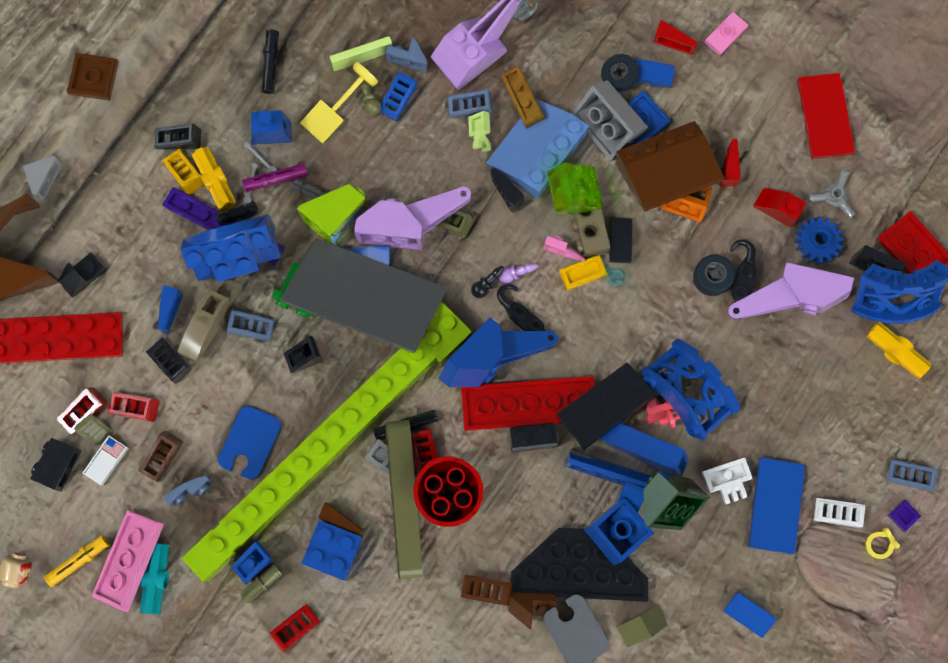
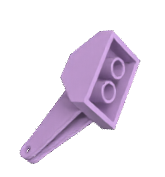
M463 186L408 205H404L403 202L393 198L386 199V201L380 200L356 219L354 232L358 244L390 245V247L422 250L423 235L469 203L471 191Z

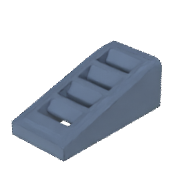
M489 89L448 96L450 118L472 116L481 111L489 112V114L494 113L492 93ZM482 99H485L486 106H482ZM468 100V109H465L464 101ZM473 100L477 102L476 108H474ZM456 101H459L460 104L459 111L456 110Z
M231 309L226 333L270 341L275 320ZM236 318L240 319L238 328H234ZM245 320L249 321L247 330H243ZM254 322H258L256 333L251 332ZM262 323L267 324L265 334H260Z
M891 459L887 481L933 492L938 469ZM897 466H901L899 479L894 478ZM906 468L910 469L908 481L904 480ZM915 470L919 471L917 483L913 482ZM924 473H928L926 485L922 484Z

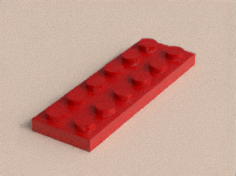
M121 312L0 319V364L123 357V314Z
M594 376L486 384L480 387H461L464 432L545 425L549 423L562 424L556 414L595 386Z

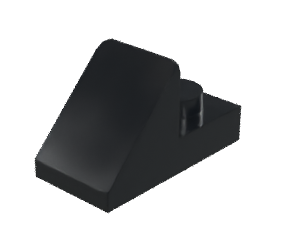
M90 252L74 266L71 263H67L58 282L73 298L104 273L106 268Z

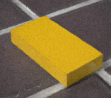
M600 255L559 270L567 291L608 275Z

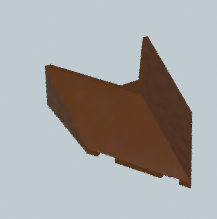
M27 193L0 207V231L14 215L40 208L39 203ZM0 257V301L59 283V279L47 270Z

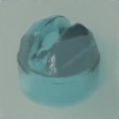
M612 268L607 274V281L611 286L617 287L625 280V273L620 268Z

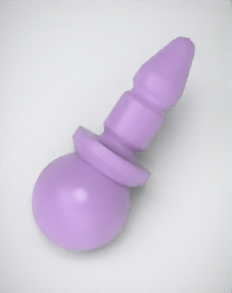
M538 265L505 266L498 278L502 283L508 284L514 279L518 280L519 275L534 271L538 268Z

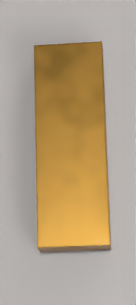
M518 65L502 74L501 78L526 129L544 120L545 117L520 66Z

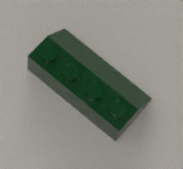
M661 472L655 473L648 479V485L643 490L645 525L651 528L682 530L710 496L690 478Z

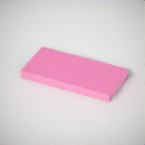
M127 510L91 597L119 610L129 611L164 526L163 523Z

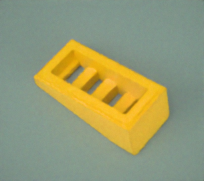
M180 148L162 160L186 194L191 195L205 185L200 174ZM182 159V161H180L179 163H177V164L174 165L173 167L171 166L172 164H174V163L177 162L178 160Z

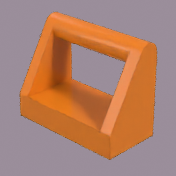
M709 186L698 191L705 194L704 200L686 195L661 205L660 209L701 223L713 188Z

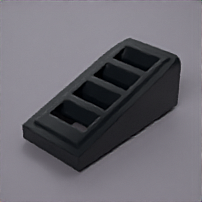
M194 123L155 129L154 148L156 150L199 149L201 147V129ZM164 134H167L166 142H164Z
M493 167L490 170L491 180L509 210L513 213L524 202V194Z
M163 337L146 351L174 384L192 370ZM164 345L166 348L155 356L154 352ZM169 351L171 354L161 362L159 359ZM174 357L176 360L166 368L164 365ZM178 363H180L181 366H180L177 370H175L173 373H171L170 371H171Z

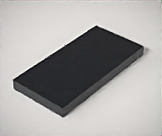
M627 362L558 412L556 416L582 449L585 450L653 400L656 395Z

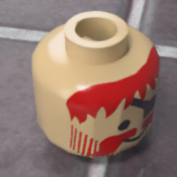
M13 552L12 555L3 557L0 565L2 585L19 588L20 585L27 583L32 563L26 559V554Z

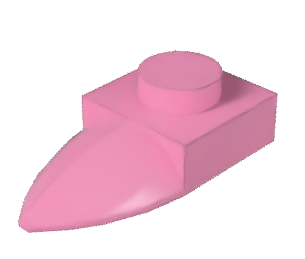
M547 236L543 247L544 250L569 259L585 261V258L579 252L567 246L568 243L564 242L563 238Z

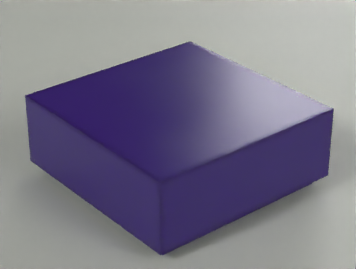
M902 500L887 515L903 532H906L921 517L906 500Z

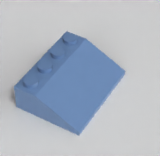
M536 99L545 119L526 129L520 118L486 162V165L490 168H496L509 181L538 200L586 137L589 125L571 113Z

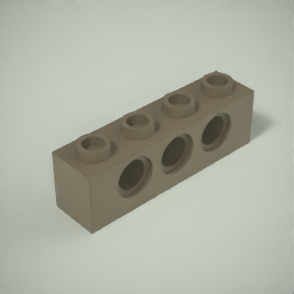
M588 166L568 170L565 172L564 179H562V187L564 192H568L569 199H566L568 211H572L574 218L571 219L572 230L577 232L578 240H576L577 251L582 252L584 258L607 254L610 250V244L592 168ZM582 189L586 194L579 196L575 193V190ZM587 209L590 215L582 216L579 211ZM591 229L594 231L595 236L588 237L584 231Z

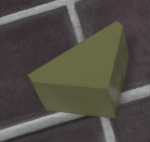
M654 605L618 625L617 628L627 647H631L653 637L668 626L658 606Z

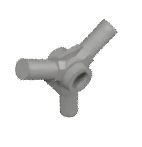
M841 170L836 184H832L823 193L808 194V202L825 201V203L831 206L839 207L848 219L852 218L856 213L846 202L847 194L846 188H844L849 172Z

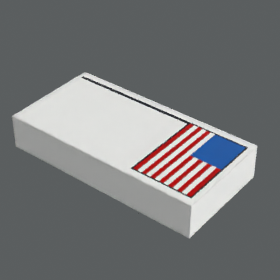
M108 435L83 471V474L103 486L129 448Z

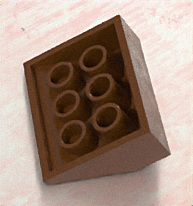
M695 121L616 151L618 170L644 212L724 181V176L709 143Z

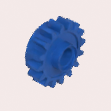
M818 216L815 221L811 217L807 223L803 222L800 225L801 229H798L795 233L799 237L794 240V243H798L796 251L802 253L801 258L806 257L809 263L816 261L817 265H820L823 260L827 264L831 261V258L835 259L839 255L837 252L843 249L839 244L844 242V238L839 237L843 231L835 229L837 223L831 225L829 224L830 218L822 221L821 216ZM815 237L820 238L823 244L817 243Z

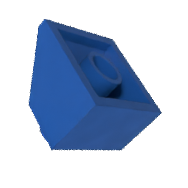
M625 497L607 509L584 529L613 565L625 560L654 534L653 530L645 525L643 518Z

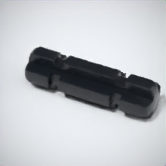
M250 202L246 206L240 205L228 209L226 213L225 211L217 213L216 220L219 225H224L229 220L233 222L247 217V214L249 216L257 214L258 208L255 202Z

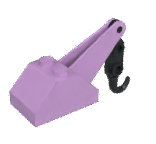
M745 239L737 240L731 245V252L740 245L747 248V255L737 268L731 290V295L735 302L729 307L728 312L729 316L734 320L796 307L803 309L805 314L815 316L816 313L821 314L847 299L850 295L854 281L853 277L787 262L783 278L752 294L757 274L755 263L756 249L750 241Z

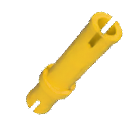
M101 534L87 546H81L76 554L50 573L44 575L47 584L50 587H54L83 564L93 561L94 556L110 546L106 537Z

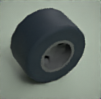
M718 254L704 257L697 264L693 273V282L696 288L702 294L708 296H718L725 293L735 278V269L731 261Z

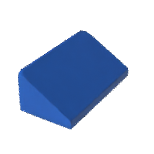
M739 592L733 594L723 610L724 613L761 638L777 620L773 615Z

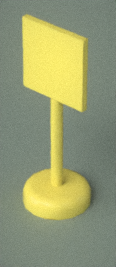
M359 62L353 65V70L359 78L336 104L330 108L320 100L300 122L322 144L344 122L336 113V110L363 81L372 87L378 83V80Z

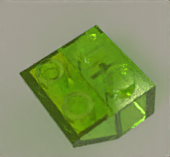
M566 162L547 171L555 213L572 215L603 208L602 196L599 192L597 174L594 167Z

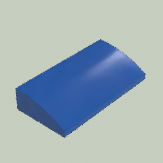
M571 449L565 463L567 468L620 485L627 481L645 488L648 485V479L652 476Z

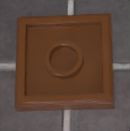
M76 53L67 93L69 95L110 101L119 61L114 58Z

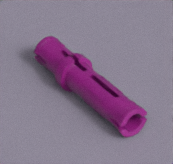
M305 163L274 172H261L258 176L242 179L245 193L260 188L268 189L269 186L297 178L307 177L308 173Z

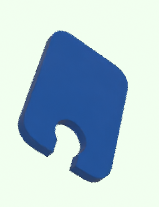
M247 406L242 408L219 455V465L231 472L234 466V459L238 455H245L248 458V466L243 469L240 476L250 480L258 478L281 430L280 420L253 407Z

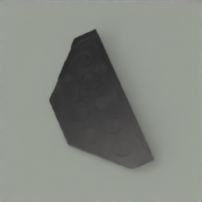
M557 528L511 571L510 582L513 583L511 592L555 594L556 597L563 598L577 593L584 599L648 602L649 578L629 557L621 563L613 565L584 529Z

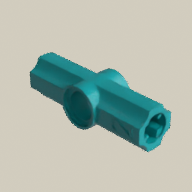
M155 545L141 580V588L143 590L139 613L161 615L163 594L169 581L167 564L170 545Z

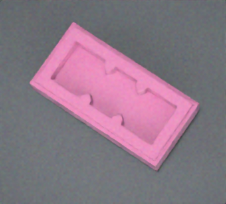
M732 12L704 43L721 56L747 29L748 24Z

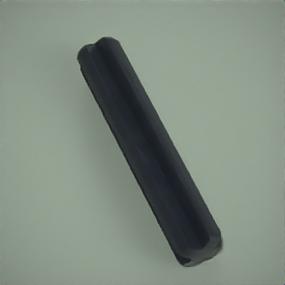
M430 410L399 421L409 420L410 430L437 422L438 416L435 410ZM385 425L373 429L376 440L386 438Z

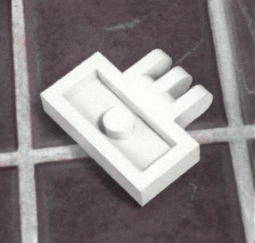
M745 457L701 472L708 493L720 490L725 505L730 504L728 494L731 495L733 502L739 500L736 491H739L742 499L747 498L742 482L753 478Z

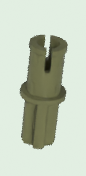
M273 564L260 577L256 576V580L241 592L242 599L246 603H251L264 590L268 591V587L283 575L281 570Z

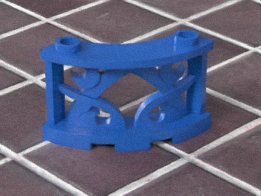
M935 260L925 268L914 270L913 274H902V271L886 269L873 263L861 275L859 281L861 283L851 312L862 318L883 323H910L927 318L942 307V303L939 301L948 282V266ZM902 294H913L916 296L912 301L901 304H894L889 300Z
M677 338L671 343L672 347L650 366L641 369L644 377L643 381L650 389L655 390L664 397L676 410L690 436L704 441L707 438V434L731 413L735 415L741 409L731 387H726L719 378L722 376L719 370L710 361L706 363L698 356L699 351ZM676 358L674 365L670 364V362ZM688 367H689L691 370H693L694 373L688 372V371H687V370H688ZM663 368L670 370L664 371L660 375L657 374ZM681 376L689 379L700 377L704 383L701 388L703 400L683 395ZM708 388L710 389V391H711V393H712V394H710L709 396H708V392H707ZM721 408L714 414L713 409ZM707 411L708 420L705 423L701 424L697 415H700L702 421L705 419Z

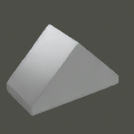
M49 156L23 166L32 194L41 201H44L63 165L55 156Z

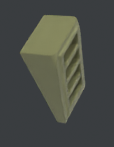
M457 210L446 218L445 222H441L436 226L465 239L474 220L470 214ZM454 216H455L456 219H455V221H454V223H453V226H452V225H450V224H451V222H452V220H453V218H454Z
M92 413L88 414L73 428L78 434L95 445H100L106 440L108 435L113 434V429L108 423Z

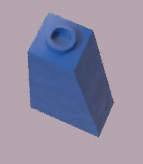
M621 423L601 437L605 445L666 474L682 477L689 462L684 449Z

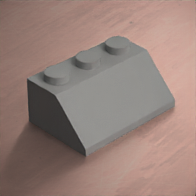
M608 80L593 85L571 113L589 125L587 134L610 161L617 157L616 151L631 146L648 128Z

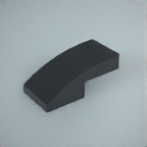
M611 217L609 262L631 263L632 218Z

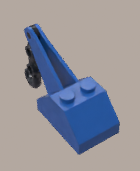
M511 284L500 286L497 290V299L505 308L510 320L523 331H501V326L490 317L446 362L439 376V379L448 387H480L484 381L488 384L501 366L553 349L557 344L558 336L555 332L545 331L543 322L522 304L512 302L505 297V290L512 289L517 291L518 288Z

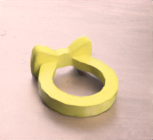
M887 527L883 528L882 532L870 534L865 542L867 553L875 559L887 558L894 549H899L900 544L895 540V537ZM875 537H887L890 544L884 554H876L872 550L871 542Z

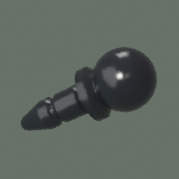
M500 266L494 269L486 279L481 277L480 281L475 282L471 286L472 295L475 298H484L488 293V289L493 288L491 284L502 274L504 267Z

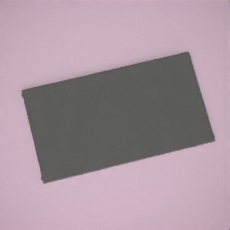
M316 238L281 296L280 302L415 353L444 295L447 293V287Z

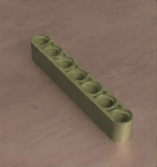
M409 420L386 422L385 430L399 580L419 578L423 576L418 511L413 496L415 476Z

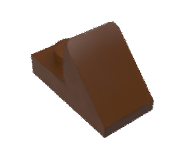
M511 592L508 611L527 628L531 629L532 617H543L544 612L553 605L555 606L556 595Z

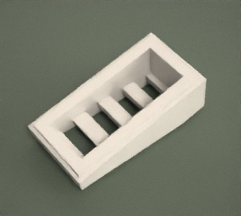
M816 498L813 521L862 528L865 505ZM824 504L827 505L826 517H822ZM833 506H837L835 518H832ZM843 508H846L845 520H842ZM855 509L854 521H851L852 511Z

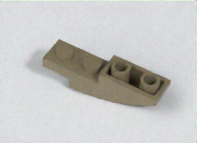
M227 279L218 282L213 290H208L185 331L177 351L179 354L195 362L199 361L221 328L219 323L243 289L241 284Z

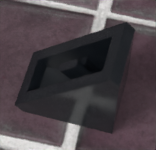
M308 336L284 352L290 373H295L323 362L313 336Z

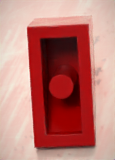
M763 188L753 207L791 228L799 218L807 202L786 191Z

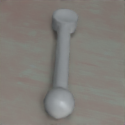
M250 141L244 143V147L249 149L268 168L269 172L277 171L275 166H271L252 147Z
M257 162L251 165L253 169L251 177H255L257 170L260 168ZM252 191L247 192V196L243 198L245 205L252 202Z

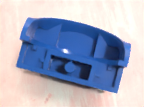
M269 214L184 238L180 248L187 268H193L198 281L215 276L216 281L220 282L256 272L260 269V263L281 258L282 255L274 235L275 225Z

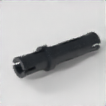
M269 29V31L266 30L265 47L262 51L264 64L261 92L264 94L275 93L276 63L280 52L278 49L279 32Z

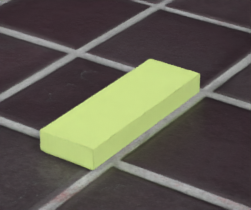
M390 37L331 55L330 60L334 72L353 66L356 62L362 63L385 55L387 46H392Z

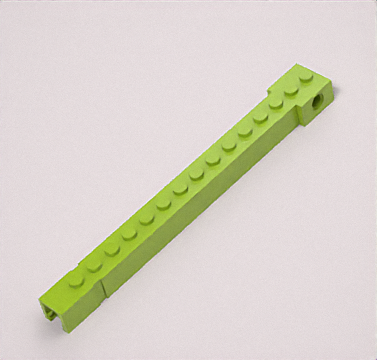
M441 301L415 353L400 348L219 522L220 524L215 529H211L181 559L202 582H209L238 554V551L243 546H247L435 363L441 367L472 336V331Z

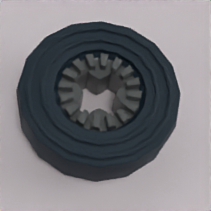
M617 54L610 57L603 64L601 78L603 82L608 80L617 92H625L637 83L639 68L636 61L629 55ZM619 70H622L624 72L622 73V77H618L617 75Z

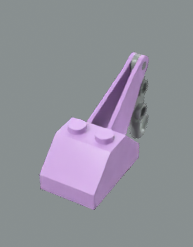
M501 0L482 19L477 17L461 22L443 37L431 55L432 61L456 90L460 91L507 52L506 47L499 38L512 16L521 21L528 19L536 11L538 2H534V5L528 10V0Z

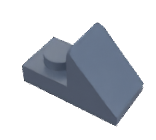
M414 37L408 51L401 46H387L385 52L387 62L427 73V60Z

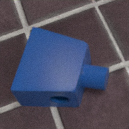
M280 110L252 112V145L292 143V122Z

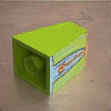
M350 184L301 204L297 208L304 223L325 241L336 246L355 226L356 219L369 209L368 201L365 198L366 194L359 187L353 188Z

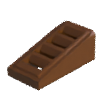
M167 431L161 432L138 471L159 482L184 442ZM165 441L169 443L170 445H172V448L164 444L163 442ZM161 448L162 450L167 452L168 455L166 456L158 450ZM154 456L164 461L163 464L154 460ZM151 464L158 468V473L149 468L148 465Z
M324 502L318 517L319 520L358 536L363 535L364 531L332 505Z
M465 575L461 597L509 606L513 583ZM482 582H483V583H484L483 592H482V596H480L481 586H482ZM491 584H493L492 595L489 598ZM503 586L501 599L498 600L499 587Z

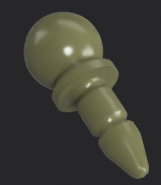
M363 81L360 84V88L364 95L362 101L365 104V111L369 115H377L381 111V103L377 100V96L372 94L369 85Z

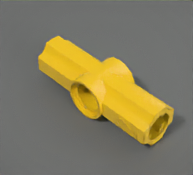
M201 147L195 150L192 157L220 211H227L233 208L237 202L211 150L208 147Z
M881 322L876 323L867 333L866 337L884 351V356L896 365H901L917 379H920L931 368L932 364L913 349L914 346L908 339L903 336H897Z

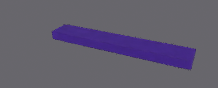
M174 187L162 204L166 209L207 231L238 222H230L229 220L227 224L219 225L216 220V214L219 211ZM278 243L280 251L283 253L285 246ZM279 258L266 262L275 266Z

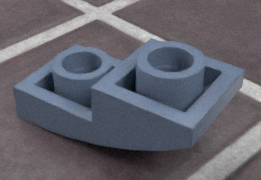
M207 476L190 480L172 490L163 499L168 505L175 506L177 504L179 506L188 498V493L196 497L204 495L211 488L210 484L213 480Z

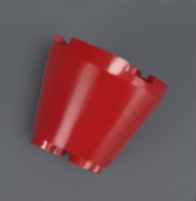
M453 456L439 457L428 462L417 475L413 487L414 501L421 515L432 524L441 527L460 526L472 519L478 512L483 500V483L477 470L468 462ZM446 489H450L451 492L455 491L453 501L451 502L443 497L446 494Z

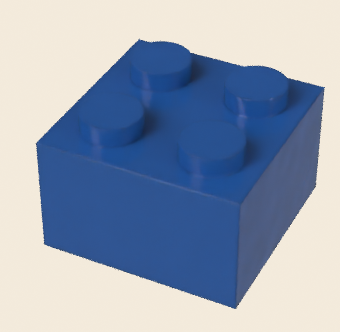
M319 520L301 564L347 581L364 538Z

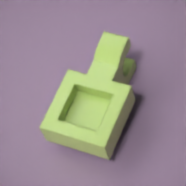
M481 111L468 117L469 137L474 138L473 149L482 148V152H487L491 150L490 142L486 137V134L490 133L489 112Z

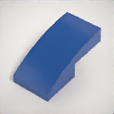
M634 59L639 68L637 82L650 83L651 87L672 88L675 66Z

